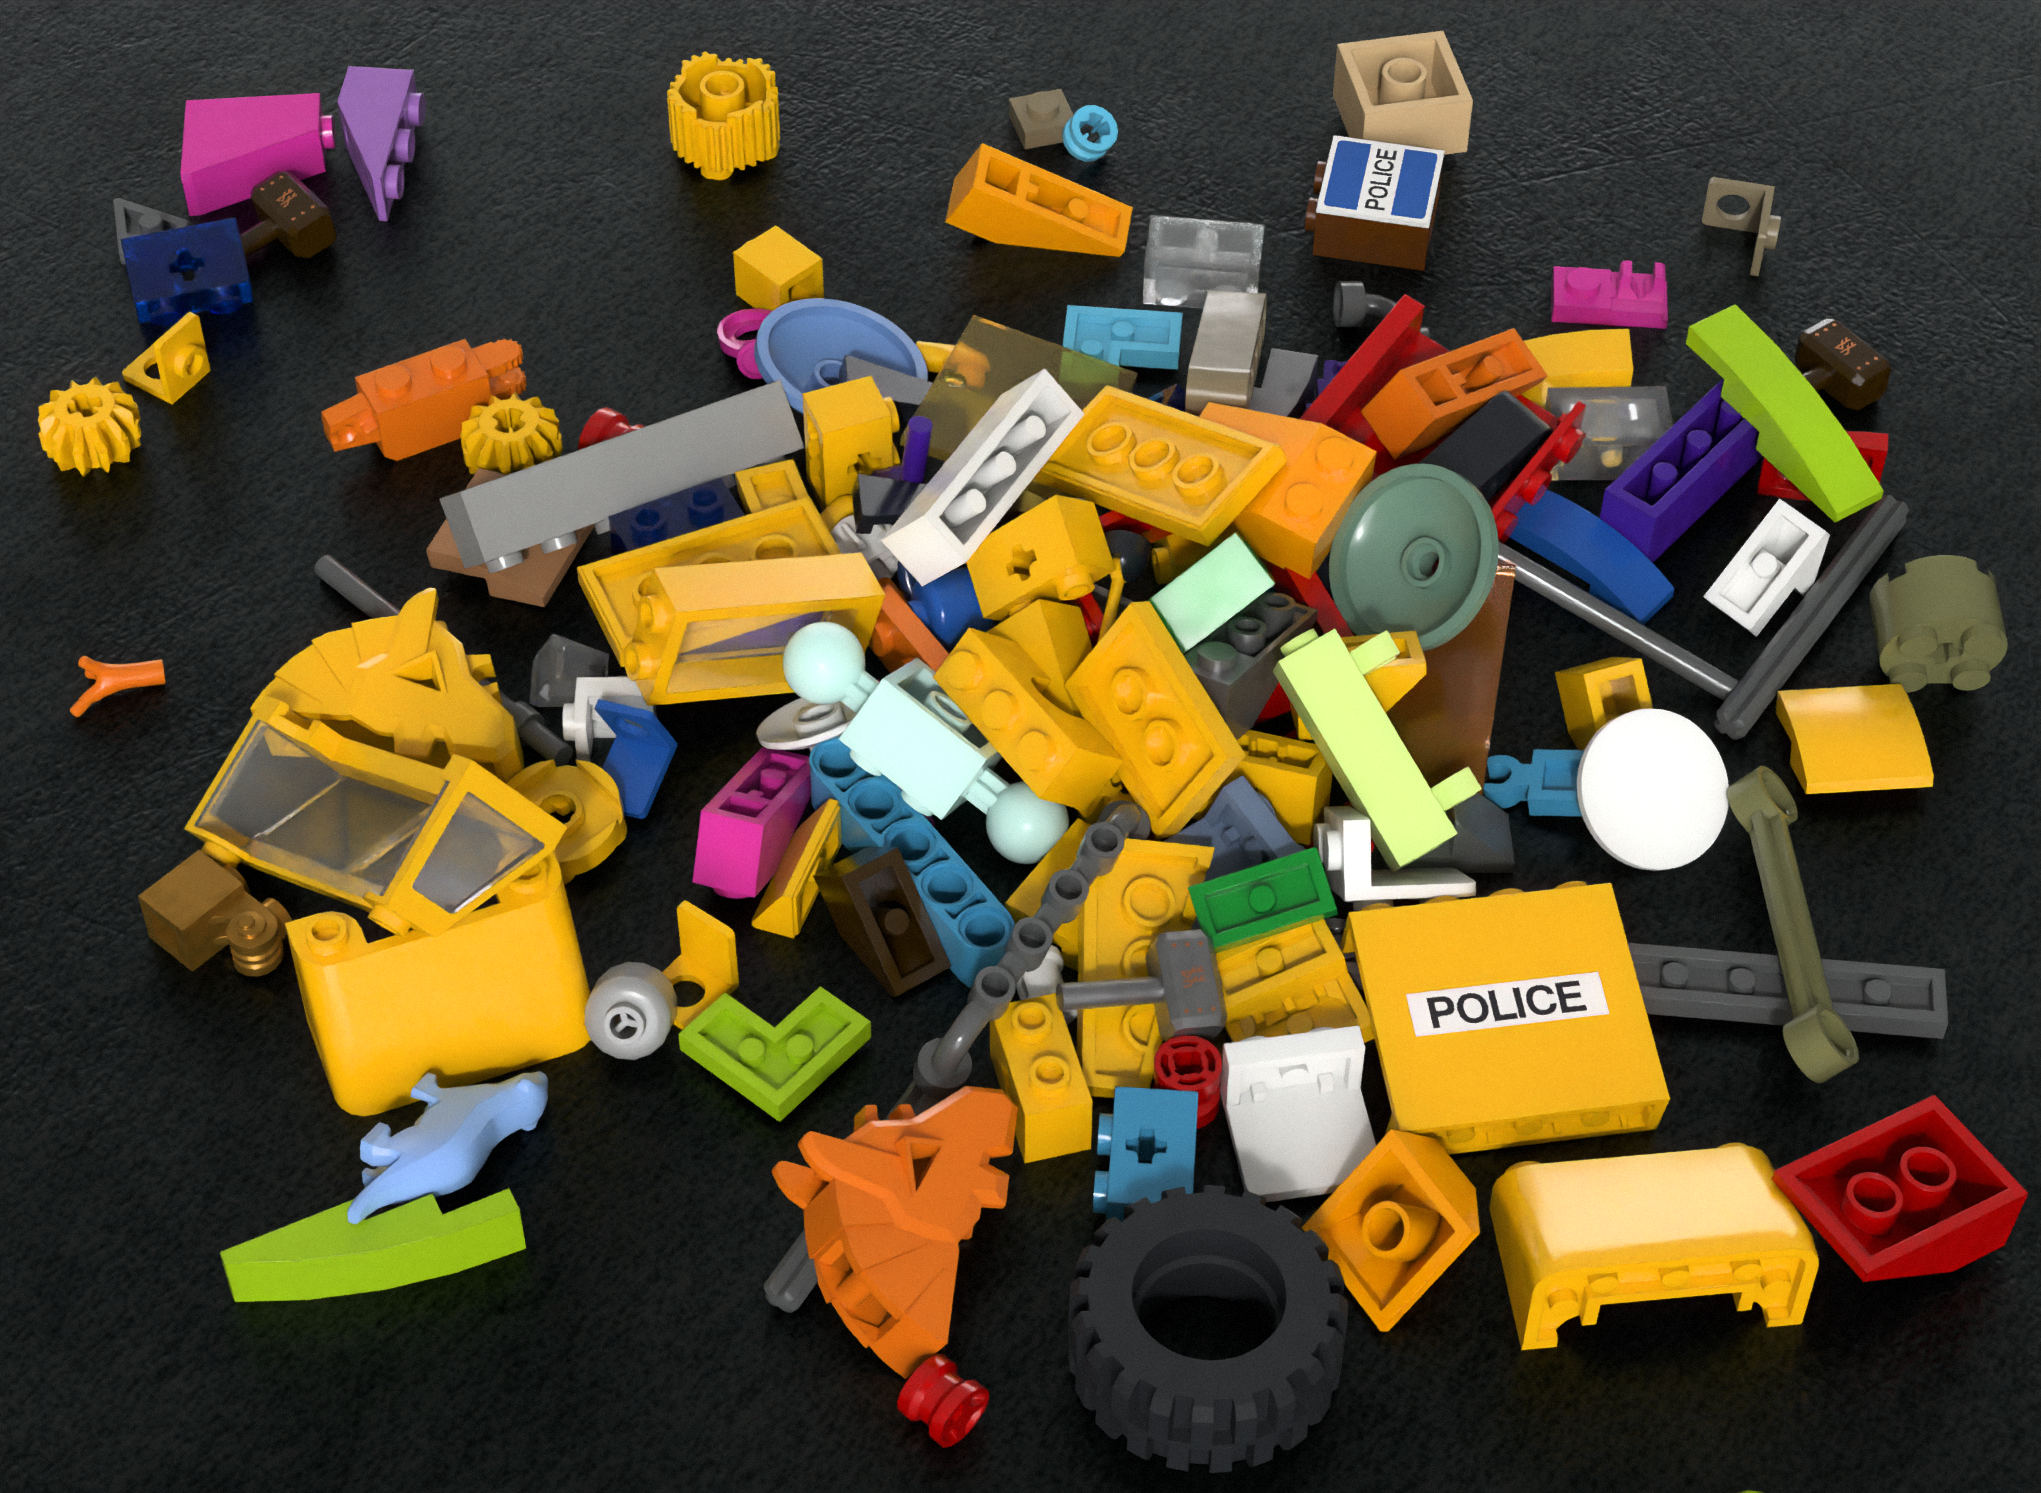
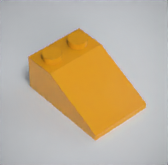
M1208 402L1199 417L1281 445L1288 460L1219 536L1227 539L1238 530L1257 556L1282 569L1287 567L1310 579L1330 552L1332 541L1353 499L1371 482L1377 451L1322 423Z

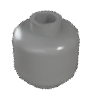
M626 962L611 967L598 978L585 1005L584 1024L591 1041L602 1052L617 1059L635 1060L652 1054L665 1042L677 1016V996L671 981L659 969L646 963Z

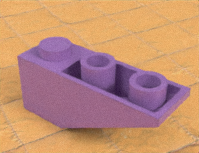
M348 66L337 101L344 144L379 221H388L394 199H401L403 196L405 182L403 167L405 162H412L414 158V130L416 126H423L425 121V96L423 93H417L414 70Z

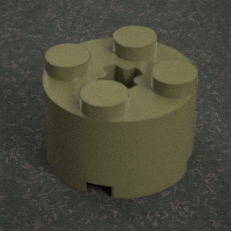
M1954 555L1929 556L1906 563V574L1897 577L1889 582L1887 573L1874 584L1870 592L1869 603L1880 666L1887 677H1889L1890 684H1902L1905 692L1910 693L1922 689L1927 683H1953L1955 688L1963 691L1976 690L1989 683L1991 679L1990 671L2001 662L2008 647L1996 581L1989 569L1987 575L1978 571L1977 562L1967 557Z

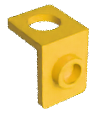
M189 312L122 371L124 381L173 405L211 371L199 316ZM155 363L158 365L160 379H153L145 374L146 370Z
M686 900L677 907L681 954L662 973L671 981L672 986L678 982L692 981L699 984L704 989L705 994L701 1001L693 1006H677V1016L673 1024L681 1030L688 1026L722 994L727 993L730 995L739 986L734 931Z

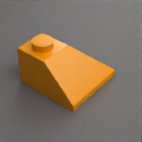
M1391 1129L1301 1228L1305 1232L1311 1229L1321 1237L1329 1248L1328 1260H1332L1339 1265L1346 1287L1378 1329L1388 1332L1480 1234L1476 1188L1436 1138Z

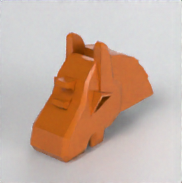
M965 1086L918 1116L915 1115L910 1104H899L888 1116L889 1120H879L876 1105H865L854 1116V1132L844 1140L814 1131L807 1132L799 1140L798 1147L811 1168L788 1161H779L772 1168V1174L785 1196L803 1209L809 1259H814L818 1285L826 1303H832L846 1327L865 1349L870 1346L885 1364L905 1379L911 1376L922 1363L935 1355L948 1343L959 1258L958 1242L961 1239L969 1240L972 1237L973 1226L980 1219L981 1208L1003 1209L1006 1206L1010 1175L989 1164L990 1158L1010 1156L1013 1153L1018 1107L1002 1089Z

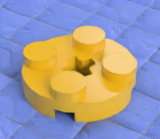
M554 759L535 763L517 773L506 783L548 814L556 811L564 816L571 811L574 812L570 818L571 820L564 824L567 826V829L553 851L561 869L564 885L569 883L575 875L587 872L602 863L624 841L627 834L623 803L616 783L601 767L589 761L575 759L577 767L570 765L557 767ZM494 831L505 858L539 847L524 840Z

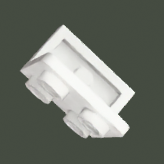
M1351 806L1324 807V823H1316L1314 825L1313 844L1314 847H1317L1321 862L1324 863L1330 889L1339 895L1344 902L1353 903L1354 910L1361 911L1362 908L1377 903H1385L1393 907V899L1419 900V904H1424L1426 901L1440 896H1453L1459 899V897L1476 895V881L1456 868L1399 869L1394 873L1390 869L1371 870L1370 819Z
M1359 1026L1337 1029L1320 1027L1307 1033L1270 1038L1253 1036L1240 1042L1225 1043L1223 1045L1220 1094L1245 1191L1265 1197L1266 1202L1333 1193L1376 1146L1360 1088L1365 1045Z

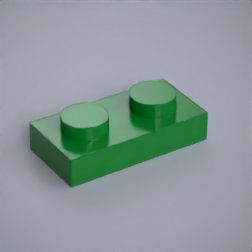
M1317 847L1188 887L1200 928L1212 938L1215 954L1338 915Z

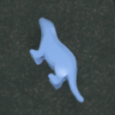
M540 1071L522 1073L498 1084L439 1088L436 1075L427 1073L411 1090L412 1098L428 1102L424 1114L418 1118L414 1126L406 1128L391 1137L390 1127L379 1122L361 1139V1160L371 1166L378 1167L374 1170L365 1168L362 1171L365 1188L348 1208V1222L356 1225L369 1214L386 1205L412 1202L429 1194H433L434 1198H437L471 1183L483 1167L493 1148L501 1140L521 1128L525 1131H530L536 1127L548 1100V1078L546 1074Z

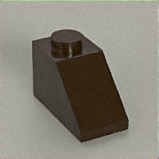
M866 847L813 875L839 934L891 996H898L951 967L950 961L898 847Z

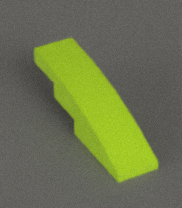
M1736 304L1689 326L1686 345L1724 378L1721 397L1759 431L1756 450L1829 518L1837 522L1882 499L1884 490L1854 442L1828 406L1781 349Z
M508 1188L445 1214H442L433 1194H429L365 1220L364 1218L356 1225L348 1222L347 1211L353 1200H350L221 1251L220 1255L235 1302L293 1301L381 1291L450 1275L526 1249L520 1209Z

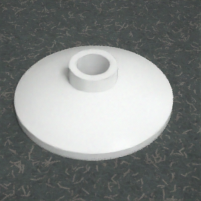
M799 698L770 714L759 725L756 735L759 743L768 749L799 750L809 748L811 752L818 743L840 737L857 713L842 701L833 704H816Z

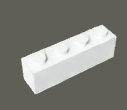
M1046 369L1041 370L1001 394L881 541L921 586L966 563L1084 416L1083 411Z

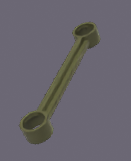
M1759 766L1731 784L1726 791L1727 798L1736 818L1751 837L1794 1019L1783 1026L1784 1041L1789 1053L1801 1071L1812 1081L1821 1084L1857 1063L1859 1052L1849 1028L1833 1009L1788 825L1798 818L1796 804L1782 780L1768 767Z

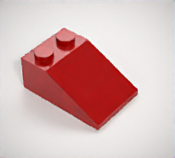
M1935 1095L1775 1170L1771 1179L1863 1282L1953 1272L2005 1246L2028 1195V1192Z

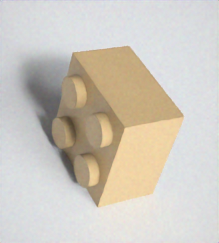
M1444 31L1337 44L1333 97L1350 138L1444 150V155L1467 152L1473 99Z

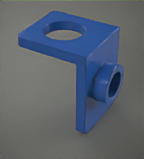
M598 699L594 709L616 735L602 769L612 777L618 787L623 803L624 815L643 819L648 815L678 744L652 712ZM624 719L633 721V722H635V723L641 725V726L644 727V728L635 726V725H633V724H631V723L625 721Z

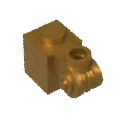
M201 850L195 852L138 896L149 937L192 972L228 944L230 945L235 968L246 976L257 977L266 975L275 970L282 962L284 955L282 939L287 934L285 923L292 921L289 913L273 898H267L262 903L257 901L249 894L250 890L245 879L233 866L227 863L220 866Z

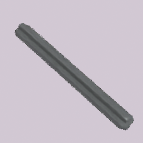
M1885 495L1876 502L1717 710V719L1714 722V726L1719 733H1727L1733 740L1745 737L1776 696L1777 691L1782 688L1904 526L1906 515L1909 512L1905 501H1897L1892 495Z

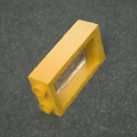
M862 552L654 568L646 595L642 596L639 601L638 623L632 643H628L625 648V670L628 678L636 682L647 706L793 693L794 691L787 683L783 672V655L791 637L806 625L816 622H832L850 630L861 643L865 654L886 594Z

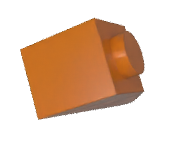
M1513 328L1401 369L1361 410V413L1375 431L1380 442L1387 448L1393 459L1396 460L1432 446L1450 436L1500 392L1506 390L1514 397H1517L1541 383L1548 375Z

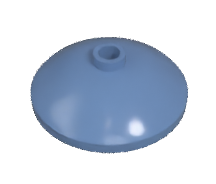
M812 298L784 304L773 310L763 320L755 339L754 357L761 376L767 384L781 380L790 407L804 415L802 393L840 384L839 371L845 355L928 381L925 360L916 344L903 330L878 313L845 301Z

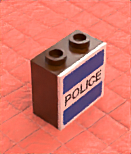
M1334 135L1328 162L1318 161L1313 193L1319 195V198L1310 197L1307 206L1305 231L1314 232L1313 255L1424 271L1440 196L1445 151Z

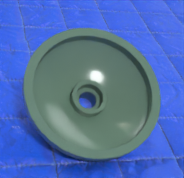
M1410 464L1392 469L1371 481L1353 499L1332 541L1329 559V580L1333 600L1348 627L1357 636L1380 634L1386 630L1388 633L1416 630L1422 651L1424 652L1445 644L1468 626L1488 597L1498 565L1499 541L1497 526L1490 506L1482 493L1462 475L1432 464ZM1439 559L1438 568L1434 575H1432L1433 564Z

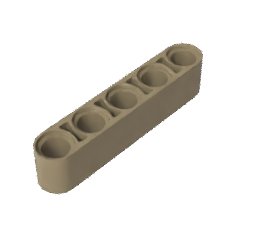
M1208 290L1188 368L1186 413L1199 417L1208 402L1250 410L1264 342L1266 293Z

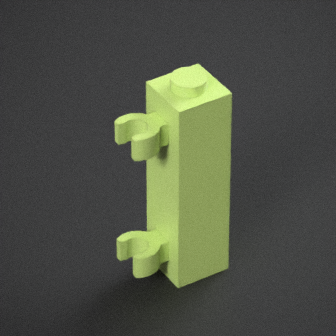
M1313 628L1284 644L1280 650L1285 658L1277 662L1273 673L1352 806L1370 819L1371 838L1392 873L1453 838L1457 832L1445 811L1477 794L1482 788L1469 766L1430 788L1364 678V676L1395 660V656L1400 654L1388 631L1380 633L1351 652L1346 648L1336 629L1318 637Z

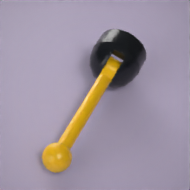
M1112 530L1104 534L1116 570L1106 576L1112 582L1098 642L1116 621L1124 583L1134 582L1143 575L1148 566L1152 545L1145 537L1124 530Z

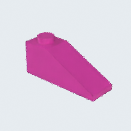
M762 747L701 810L692 883L712 887L715 893L727 898L756 897L775 875L811 797L809 756Z

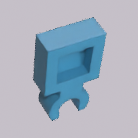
M1534 749L1532 764H1521L1517 759L1507 755L1491 756L1487 760L1490 780L1507 781L1501 784H1484V796L1500 809L1512 807L1520 801H1527L1529 814L1532 816H1582L1577 797V775L1584 750Z

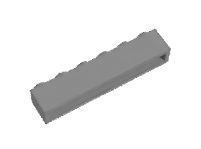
M778 380L440 498V502L464 568L486 563L490 574L524 562L520 550L540 543L543 554L577 543L578 539L575 530L594 524L598 535L630 524L632 521L628 511L647 505L650 515H654L684 504L681 494L683 491L699 486L702 496H706L735 486L737 484L733 473L747 468L786 461L784 455L803 449L804 445L782 382Z

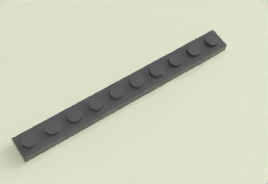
M1324 919L1341 950L1340 943L1347 919ZM1628 943L1647 1014L1785 1025L1794 1019L1779 955ZM1355 952L1343 953L1350 977L1356 988L1363 990ZM1821 959L1833 1009L1842 1018L1850 1031L1944 1038L1948 1026L1945 969Z

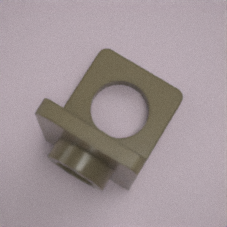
M1712 177L1708 184L1702 223L1709 226L1757 233L1750 275L1759 276L1764 249L1775 250L1781 216L1770 215L1775 186ZM1726 195H1739L1748 201L1750 208L1743 214L1730 215L1723 212L1718 207L1717 202Z

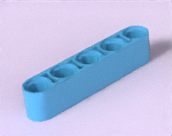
M840 737L818 743L814 746L809 757L811 800L814 810L819 809L828 799L839 801V806H841L842 844L852 855L866 847H898L950 961V969L962 983L971 988L977 974L982 969L996 966L1004 956L1005 945L1015 926L1011 914L924 815L914 810L904 801L901 796L902 790L883 774L876 776L858 766L850 756L851 749L839 740Z

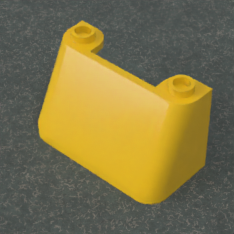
M544 847L532 848L506 858L496 869L493 877L494 885ZM551 852L496 893L498 904L472 911L437 938L413 929L408 931L405 937L394 935L367 943L362 928L354 918L345 913L334 911L317 913L285 923L307 1023L334 1099L341 1109L352 1115H377L421 1101L411 1097V1090L427 1073L436 1075L439 1088L468 1086L575 1052L591 1040L584 1024L585 1005L591 993L561 869L554 852Z
M1728 1143L1712 1149L1544 1164L1535 1161H1524L1510 1166L1496 1180L1492 1188L1489 1209L1521 1350L1557 1347V1328L1565 1321L1578 1315L1580 1316L1582 1326L1596 1325L1600 1305L1732 1293L1737 1311L1751 1310L1753 1302H1757L1762 1308L1767 1327L1802 1324L1818 1271L1819 1258L1812 1234L1798 1209L1771 1180L1775 1170L1768 1157L1760 1149L1747 1146L1746 1144Z

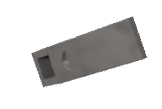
M1274 592L1261 594L1184 655L1236 740L1253 727L1279 683L1273 673V669L1279 660L1285 658L1280 648L1290 640L1310 630L1317 619V609L1295 603V600L1286 594Z

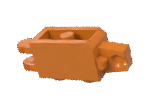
M504 338L503 340H497L495 343L489 342L471 349L466 339L357 376L355 381L358 394L321 412L326 438L335 452L376 442L384 457L395 461L458 440L462 431V423L469 420L471 406L488 407L491 395L500 400H506L515 391L518 395H522V391L526 390V376L524 371H521V368L518 366L522 364L523 359L521 344L518 345L517 341Z

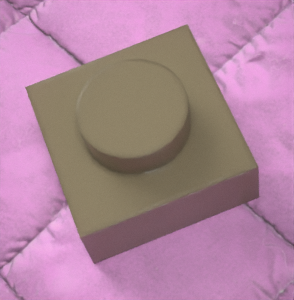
M1061 89L1041 91L1009 99V117L1025 150L1063 142V127L1073 117V113Z

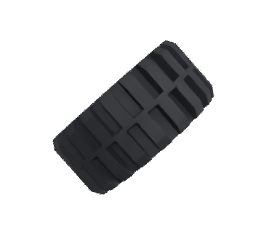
M1204 1185L1203 1193L1186 1194L1185 1187L1162 1191L1160 1201L1150 1203L1148 1198L1144 1197L1124 1207V1220L1122 1222L1116 1217L1110 1218L1094 1233V1245L1091 1244L1083 1249L1075 1265V1281L1070 1285L1068 1359L1070 1372L1076 1376L1075 1390L1083 1406L1091 1411L1096 1409L1095 1423L1110 1438L1117 1439L1121 1434L1127 1437L1128 1451L1145 1460H1150L1152 1454L1155 1453L1167 1458L1166 1467L1187 1472L1189 1471L1190 1463L1209 1464V1473L1232 1472V1462L1246 1459L1248 1466L1254 1467L1273 1460L1274 1446L1278 1444L1283 1450H1291L1307 1437L1308 1424L1320 1423L1330 1407L1332 1391L1338 1387L1342 1367L1348 1318V1301L1343 1297L1345 1282L1339 1265L1332 1260H1328V1246L1311 1229L1303 1234L1301 1232L1302 1219L1287 1208L1280 1205L1274 1211L1265 1206V1197L1245 1190L1242 1197L1224 1194L1225 1186ZM1210 1296L1226 1299L1245 1307L1267 1326L1272 1335L1262 1345L1244 1355L1225 1360H1199L1185 1357L1165 1348L1149 1335L1141 1323L1153 1311L1169 1302L1186 1297Z

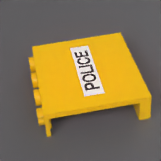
M1572 881L1550 890L1523 892L1520 889L1510 888L1494 892L1488 897L1459 900L1453 896H1440L1432 898L1424 904L1392 907L1389 904L1377 903L1362 908L1361 911L1349 912L1340 947L1342 954L1355 952L1392 1111L1385 1135L1391 1129L1436 1138L1450 1155L1657 1129L1670 1096L1611 883L1587 885L1582 881Z

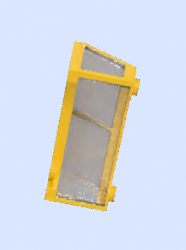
M264 695L184 828L205 842L201 851L220 866L227 863L236 869L239 863L367 911L369 912V919L400 937H405L411 928L437 938L553 852L567 826L471 759L453 754L445 769H441L344 738L321 721L314 719L312 724L289 710L290 706L283 701Z

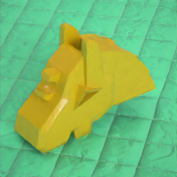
M427 588L414 595L405 603L397 616L351 623V628L328 632L311 640L312 645L292 657L274 674L275 679L261 692L250 708L252 714H254L264 695L273 697L289 705V710L308 723L312 724L314 719L321 721L344 738L441 769H445L453 754L475 761L504 783H507L517 773L525 769L523 750L514 718L502 706L503 703L497 682L486 686L479 684L485 678L496 677L490 654L466 655L463 644L448 631L446 623L444 621H436L439 599L435 588ZM264 725L259 726L258 730L268 754L308 756Z

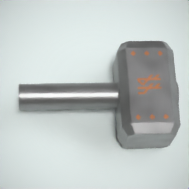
M1201 929L1159 934L1149 947L1145 958L1148 977L1057 984L1056 1002L1060 1011L1154 1003L1159 1034L1165 1042L1170 1038L1181 1035L1198 1036L1208 1041L1213 1040L1224 1028L1227 1019L1222 981L1218 970L1213 940Z

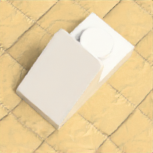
M1779 498L1703 597L1757 637L1793 590L1804 597L1814 585L1830 535Z

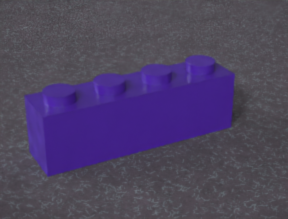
M1724 378L1605 489L1600 519L1629 540L1652 563L1763 457L1756 450L1759 431L1721 397Z

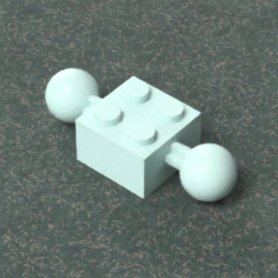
M816 622L806 625L791 637L783 655V672L791 689L806 701L816 704H833L842 701L857 713L839 740L851 749L850 756L858 766L876 776L883 774L902 789V798L914 810L926 816L934 814L942 820L968 800L987 815L986 830L993 847L1006 859L1020 864L1041 862L1069 829V816L1065 805L1039 799L1024 781L1010 785L992 771L1002 756L932 678L936 672L919 658H915L879 682L865 671V654L862 645L857 637L847 628L832 622Z

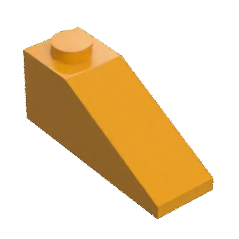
M982 143L954 178L945 222L996 244L1120 257L1125 252L1133 207Z

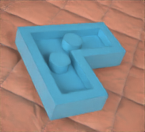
M1067 305L1058 384L1076 404H1089L1106 385L1118 389L1120 366L1178 370L1183 313Z

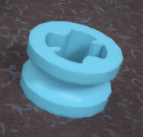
M1087 105L1078 109L1063 127V143L1068 152L1076 159L1085 162L1095 161L1101 158L1115 143L1118 128L1113 116L1107 110L1096 105ZM1085 124L1093 127L1092 134L1098 132L1100 137L1095 143L1087 140L1088 133L1082 135L1080 129Z

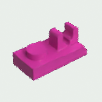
M1632 261L1621 262L1619 272H1611L1609 269L1554 266L1551 282L1552 322L1666 329L1668 309L1665 265L1655 262L1652 274L1632 273Z

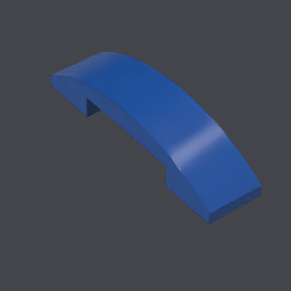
M1546 490L1534 506L1526 502L1517 512L1516 516L1519 519L1510 538L1589 583V594L1640 624L1644 625L1673 597L1674 587L1637 547L1610 525L1574 502Z

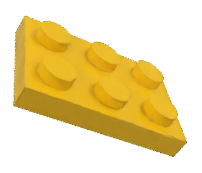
M1150 601L1131 602L1064 684L1084 719L1092 724L1124 760L1116 772L1135 803L1147 813L1151 829L1157 839L1171 837L1179 833L1246 757Z

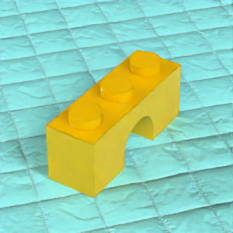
M968 628L932 677L1039 799L1087 811L1124 762L1122 757L1088 720L1062 711L1041 695L1052 680L1016 641Z

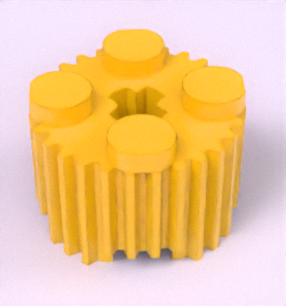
M706 51L702 52L701 57L691 56V61L683 60L681 75L675 76V82L670 83V89L667 91L670 138L673 150L677 151L678 157H684L687 164L694 162V167H700L701 174L705 178L714 180L729 178L733 174L734 168L745 170L746 165L756 166L757 160L763 162L776 157L780 147L779 101L775 72L770 71V65H763V59L761 58L755 60L747 58V64H743L741 59L732 62L731 58L721 62L717 54H709Z

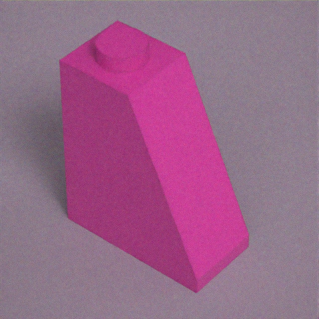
M320 93L186 100L180 174L189 216L203 215L251 198L250 193L253 186L277 171L291 172L299 180L326 172V150L336 148V132L333 115H323Z

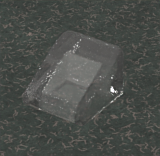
M552 634L533 660L530 704L541 707H563L564 703H575L577 677H607L609 654Z

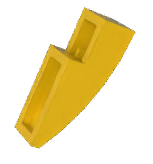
M1629 329L1585 330L1552 334L1524 341L1548 376L1541 383L1521 395L1546 411L1560 418L1563 413L1567 414L1569 403H1577L1578 401L1582 403L1628 404L1633 376Z

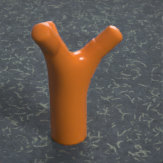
M82 656L78 661L79 667L85 669V676L87 678L95 679L96 682L79 697V700L70 708V712L75 717H80L91 704L120 690L165 684L162 659L128 664H108Z

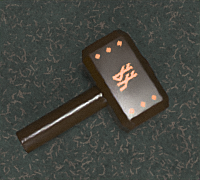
M277 171L253 186L251 190V200L260 222L197 261L196 265L207 281H211L276 239L296 257L311 258L334 243L337 231L328 207L315 193L309 190L293 173Z
M1825 319L1806 329L1799 337L1794 359L1796 367L1803 372L1802 375L1816 392L1824 389L1844 407L1857 411L1880 399L1886 392L1891 372L1889 361L1836 319Z

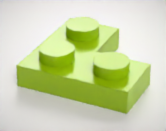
M820 986L776 1027H773L730 995L724 993L678 1035L682 1052L780 1122L871 1038V1021Z

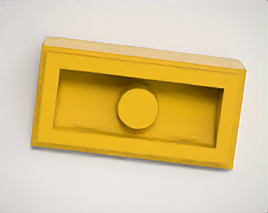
M828 799L796 830L752 918L753 927L793 939L799 934L820 891L813 875L832 866L842 845L841 806H839V801Z

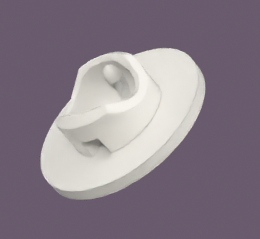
M1641 709L1620 715L1602 726L1584 750L1577 775V797L1583 820L1597 843L1608 854L1626 865L1642 870L1660 871L1688 864L1701 856L1713 844L1726 819L1729 804L1726 791L1729 784L1723 760L1710 738L1697 725L1681 715L1661 709Z

